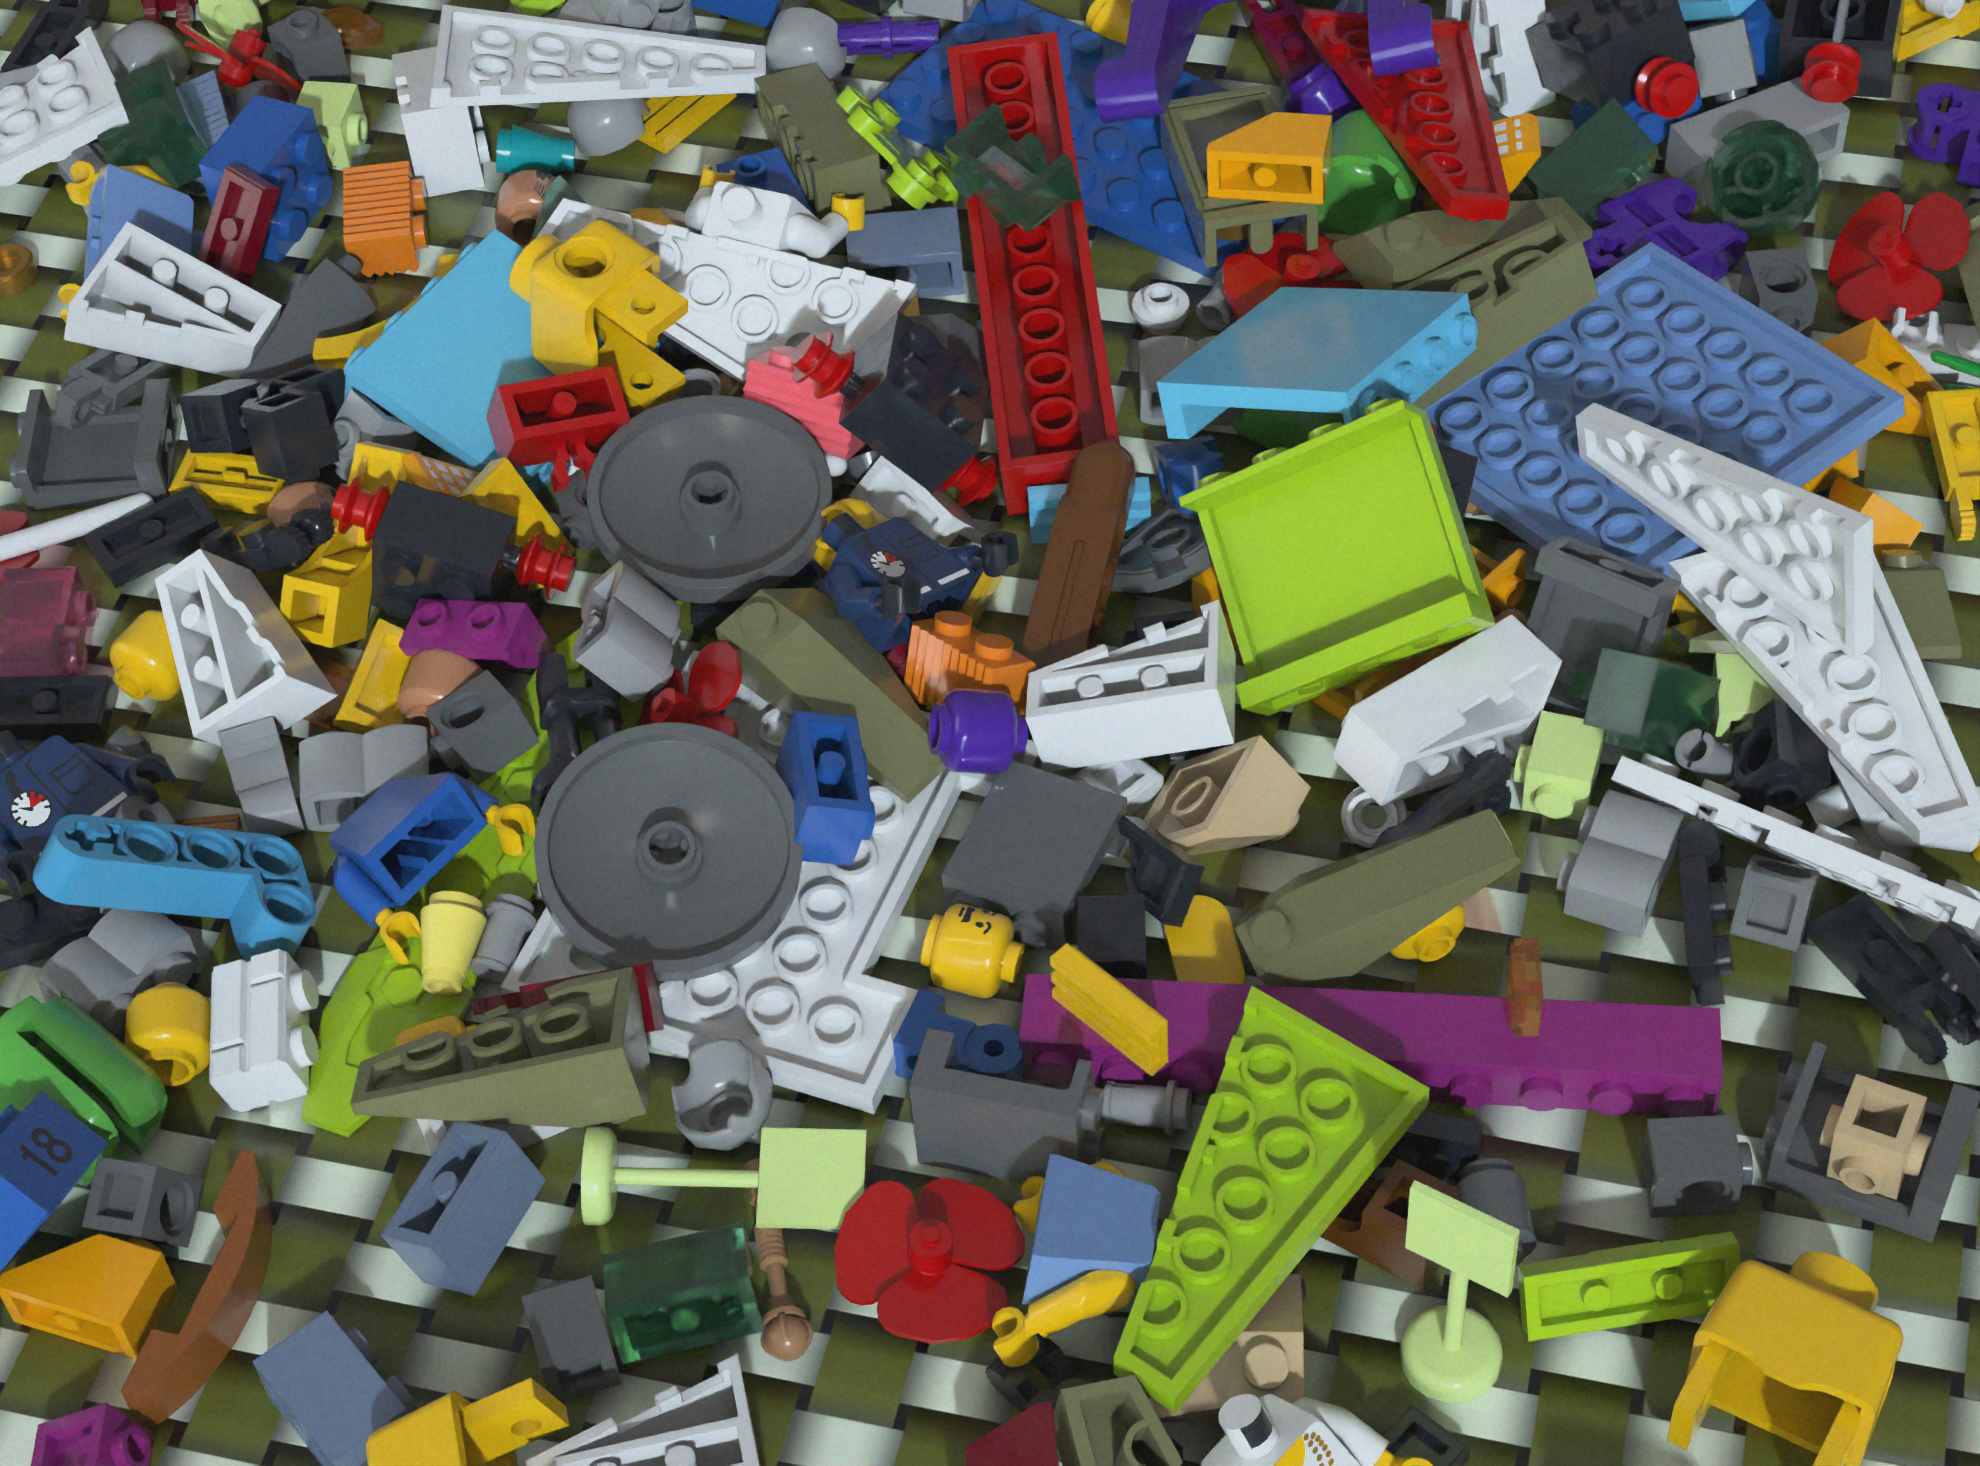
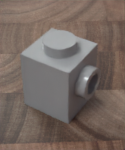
M350 389L331 425L340 460L335 463L337 465L335 472L340 478L348 482L355 444L357 442L370 441L414 451L422 435L359 390Z

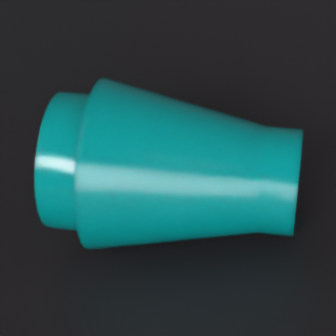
M512 124V130L498 129L496 173H509V177L522 170H539L549 174L558 172L573 173L575 140L562 139Z

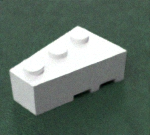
M1446 0L1445 20L1465 21L1469 24L1488 107L1508 117L1528 113L1556 101L1555 92L1546 89L1526 32L1544 21L1546 15L1545 0Z
M437 46L391 55L395 81L398 87L399 104H401L400 114L415 178H423L427 197L485 187L480 165L491 163L484 130L473 132V130L483 128L479 106L430 108Z
M127 221L69 303L64 340L239 379L249 367L279 319L282 305Z
M199 549L155 579L193 737L221 747L218 732L270 716L274 717L278 732L281 733L338 696L250 569Z
M1219 599L1200 606L1203 616L1165 630L1161 621L1144 628L1143 631L1146 638L1109 653L1106 645L1103 644L1029 673L1025 719L1044 770L1052 772L1234 744L1236 653Z
M1511 614L1497 622L1496 625L1485 629L1352 706L1343 719L1342 731L1332 758L1380 806L1455 782L1464 775V764L1472 758L1476 759L1477 754L1481 755L1483 751H1499L1500 754H1505L1506 758H1510V763L1516 762L1520 744L1529 745L1562 660Z
M738 1353L717 1364L719 1371L717 1375L681 1393L674 1385L654 1395L655 1406L618 1425L615 1424L611 1417L526 1460V1466H761Z

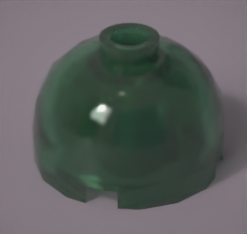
M1775 120L1750 121L1731 130L1721 139L1724 145L1717 151L1714 159L1710 156L1707 159L1703 170L1702 190L1708 207L1723 223L1733 222L1748 237L1754 239L1775 238L1797 228L1810 216L1821 195L1822 171L1813 147L1796 130L1787 128L1784 123Z

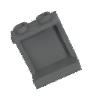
M169 378L146 380L142 405L124 406L114 413L111 411L108 416H102L94 412L88 424L74 430H70L52 420L56 411L50 409L43 389L29 391L26 411L18 414L17 429L20 444L18 453H13L10 456L9 472L13 487L15 489L21 488L30 512L93 508L138 493L149 494L153 498L154 503L170 496L168 489L174 478L182 416Z
M1563 534L1540 549L1534 571L1543 574L1526 626L1562 660L1543 711L1552 710L1562 715L1606 723L1604 735H1614L1634 720L1681 581Z
M1012 760L1008 769L998 774L941 874L945 911L954 904H964L1005 915L1013 922L1014 937L1021 943L1034 948L1045 947L1058 951L1066 943L1069 944L1071 942L1070 920L1077 908V896L1084 895L1106 853L1118 857L1128 839L1127 836L1120 835L1118 824L1122 815L1128 816L1127 797Z
M927 1028L909 1083L918 1163L1024 1183L1032 1176H1041L1045 1179L1050 1153L1088 1165L1102 1161L1106 1129L1098 1126L1103 1111L1104 1089L1094 1088L1093 1061L1078 1059L1071 1085L1066 1090L960 1071L955 1033Z
M1814 1040L1806 1062L1803 1063L1793 1059L1788 1069L1780 1095L1781 1100L1790 1102L1785 1118L1772 1114L1766 1127L1759 1154L1771 1158L1765 1185L1933 1243L1980 1102V1092L1954 1083L1946 1106L1926 1101L1920 1133L1932 1137L1929 1152L1919 1178L1906 1174L1897 1200L1877 1193H1860L1850 1189L1842 1181L1826 1176L1831 1148L1820 1145L1822 1130L1832 1104L1844 1106L1855 1076L1827 1067L1824 1064L1828 1044Z

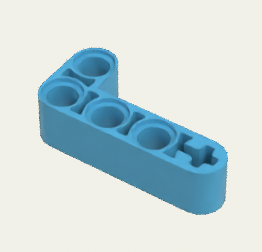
M73 814L58 820L33 870V881L37 889L44 896L55 902L68 905L229 919L236 946L240 954L248 962L251 961V956L276 949L287 951L293 958L316 916L315 902L298 850L286 840L269 834Z

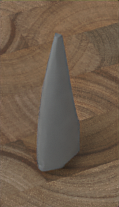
M345 254L336 265L326 257L293 292L261 349L239 379H271L306 365L315 364L312 354L316 338H328L356 332L377 311L376 306L369 295L353 280L362 270L360 262L355 257Z

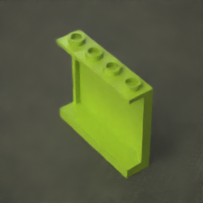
M1399 398L1380 400L1365 408L1364 417L1345 425L1343 423H1331L1318 427L1307 435L1309 441L1291 449L1279 447L1261 452L1252 459V466L1236 473L1219 472L1209 475L1197 483V490L1178 498L1180 506L1197 512L1248 677L1247 681L1235 685L1243 710L1270 716L1496 625L1427 411Z

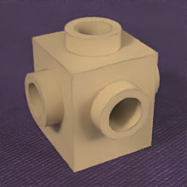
M1856 1074L1844 1106L1832 1104L1822 1130L1820 1145L1831 1148L1826 1176L1842 1181L1854 1191L1864 1194L1877 1193L1897 1200L1906 1174L1919 1178L1929 1152L1932 1137L1920 1133L1927 1097Z

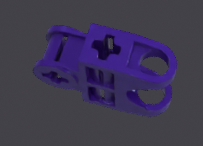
M1934 83L1923 87L1918 92L1915 102V108L1918 113L1917 122L1910 127L1906 139L1908 149L1915 156L1925 161L1944 162L1960 166L1956 184L1980 189V92L1963 89L1949 83ZM1947 97L1949 101L1946 112H1941L1943 98ZM1938 133L1939 137L1936 148H1931L1933 134Z
M1673 177L1640 186L1600 205L1596 230L1593 231L1592 239L1583 242V246L1594 279L1652 242L1717 282L1737 265L1746 249L1748 236L1733 222L1720 224L1716 221L1699 224L1686 220L1695 207L1697 193L1683 179Z

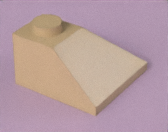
M1261 735L1176 764L1144 821L1190 856L1243 848L1269 839L1276 841L1286 836L1298 823L1300 818L1298 810L1311 787ZM1128 846L1123 857L1132 865L1130 848Z
M1289 1274L1176 1413L1154 1400V1410L1161 1422H1219V1411L1224 1403L1239 1394H1252L1258 1399L1261 1396L1273 1394L1291 1404L1304 1397V1331L1301 1274Z

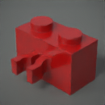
M613 365L500 385L496 389L486 415L498 457H507L514 468L552 462L550 479L555 493L567 490L570 478L566 471V465L570 458H572L573 465L584 473L587 485L589 474L596 458L594 454L599 453L600 449L622 425L629 424L631 420Z

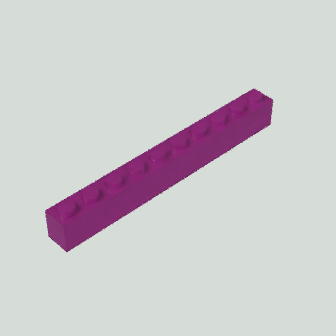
M1026 974L1019 1034V1049H1024V1080L1039 1081L1051 1086L1071 1083L1077 1061L1082 1059L1093 1061L1094 1084L1106 1085L1107 1081H1115L1116 1083L1167 1087L1169 1080H1177L1179 1088H1190L1192 1093L1216 1090L1225 1066V1055L1233 1035L1236 1036L1244 1015V1005L1251 985L1115 978L1168 1020V1063L1151 1077L1052 998V989L1056 985L1051 982V975ZM1252 985L1429 1087V1102L1455 1103L1468 1108L1484 1105L1523 1106L1534 1111H1550L1556 1108L1596 1110L1606 1115H1620L1626 1112L1667 1114L1671 1117L1716 1115L1723 1080L1720 1008Z

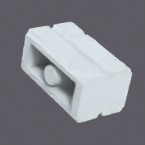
M281 949L251 956V961L249 962L240 959L213 967L209 1083L233 1111L236 1110L242 1113L268 1106L270 1100L282 1102L307 1095V1090H309V1066L316 1064L319 1059L317 1041L312 1029L309 1027V1010L316 1009L319 1003L315 980L308 970H301L288 952Z

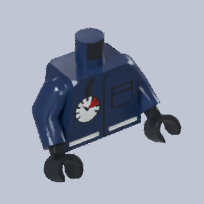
M844 512L832 519L822 534V540L837 553L824 579L825 590L832 597L837 614L845 620H851L880 654L909 641L914 621L935 618V614L940 611L960 612L977 576L983 571L989 577H999L1007 571L1009 565L1013 566L1019 562L1017 535L1008 531H998L984 535L981 538V548L978 545L949 548L935 542L905 519L895 517L866 530L849 513Z
M10 730L1 732L0 877L6 881L12 898L18 900L24 897L20 885L28 880L36 891H39L33 881V870L54 826L60 818L73 814L113 818L124 800L135 795L132 791H139L147 804L153 805L160 800V796L153 785L160 781H170L172 784L177 782V778L166 759L156 753L147 754L136 759L83 742L71 744L58 735L51 736L29 752Z

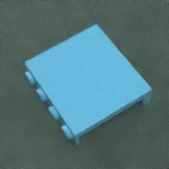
M494 229L479 244L476 242L469 244L460 254L453 269L443 278L439 276L434 277L423 289L419 300L406 313L403 311L395 313L385 325L382 335L368 348L365 346L358 348L350 356L344 367V375L346 376L344 401L350 389L359 390L473 471L480 473L491 460L499 459L486 419L497 387L555 376L533 357L531 351L530 304L511 291L509 285L510 272L524 248L497 229ZM596 336L598 349H600L605 343L600 337ZM657 342V345L653 350V352L656 355H658L659 352V342ZM639 383L633 385V387L641 390L646 384ZM547 462L515 469L536 496L551 481L550 472L553 463Z
M1281 287L1157 381L1168 438L1189 440L1229 407L1343 414L1345 425L1364 417L1365 408L1380 400L1399 398L1412 404L1477 349L1478 329L1476 320L1471 315L1468 293Z

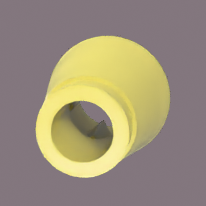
M439 891L433 893L430 896L429 904L421 909L423 975L421 986L426 991L445 996L457 995L461 992L463 981L466 978L487 923L485 916L481 914L483 904L476 897L458 891Z

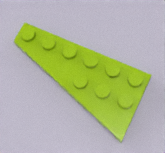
M1251 985L1244 1005L1243 1018L1236 1036L1233 1035L1225 1055L1223 1072L1215 1093L1211 1094L1178 1182L1177 1196L1168 1219L1165 1218L1159 1233L1157 1250L1145 1282L1140 1284L1114 1354V1374L1118 1377L1135 1374L1146 1395L1176 1413L1427 1107L1430 1088Z

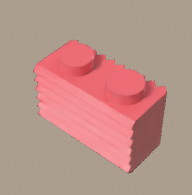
M777 345L771 347V350H767L750 359L747 365L748 372L745 377L746 384L743 388L744 395L742 398L765 404L792 418L812 436L822 453L848 460L865 449L863 441L838 423L844 395L837 392L825 398L817 399L813 394L815 381L811 378H807L800 383L793 381L792 376L795 366L791 364V358L797 348Z

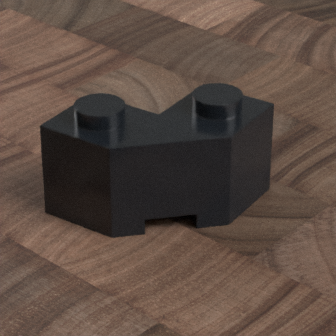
M312 363L263 381L256 388L259 398L247 399L240 406L259 474L282 479L286 485H292L296 482L315 480L320 476L319 469L340 461L331 425L344 402L345 379L341 368Z

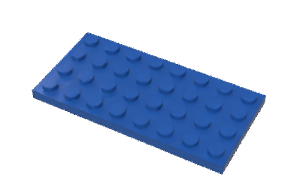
M983 0L975 7L968 22H958L940 38V43L933 44L870 100L873 103L877 97L883 99L902 117V120L897 125L899 129L897 134L961 163L947 47L1057 31L1086 221L1214 281L1217 271L1224 264L1225 260L1231 255L1240 253L1248 241V238L1240 241H1224L1216 238L1217 266L1205 267L1161 148L1160 115L1152 116L1149 119L1138 118L1104 124L1100 118L1094 87L1096 68L1105 60L1124 57L1126 45L1101 36L1090 29L1023 0ZM1182 70L1171 100L1229 90ZM1207 147L1192 149L1198 166L1207 164ZM1207 174L1202 175L1206 187H1208ZM1291 217L1273 220V235Z

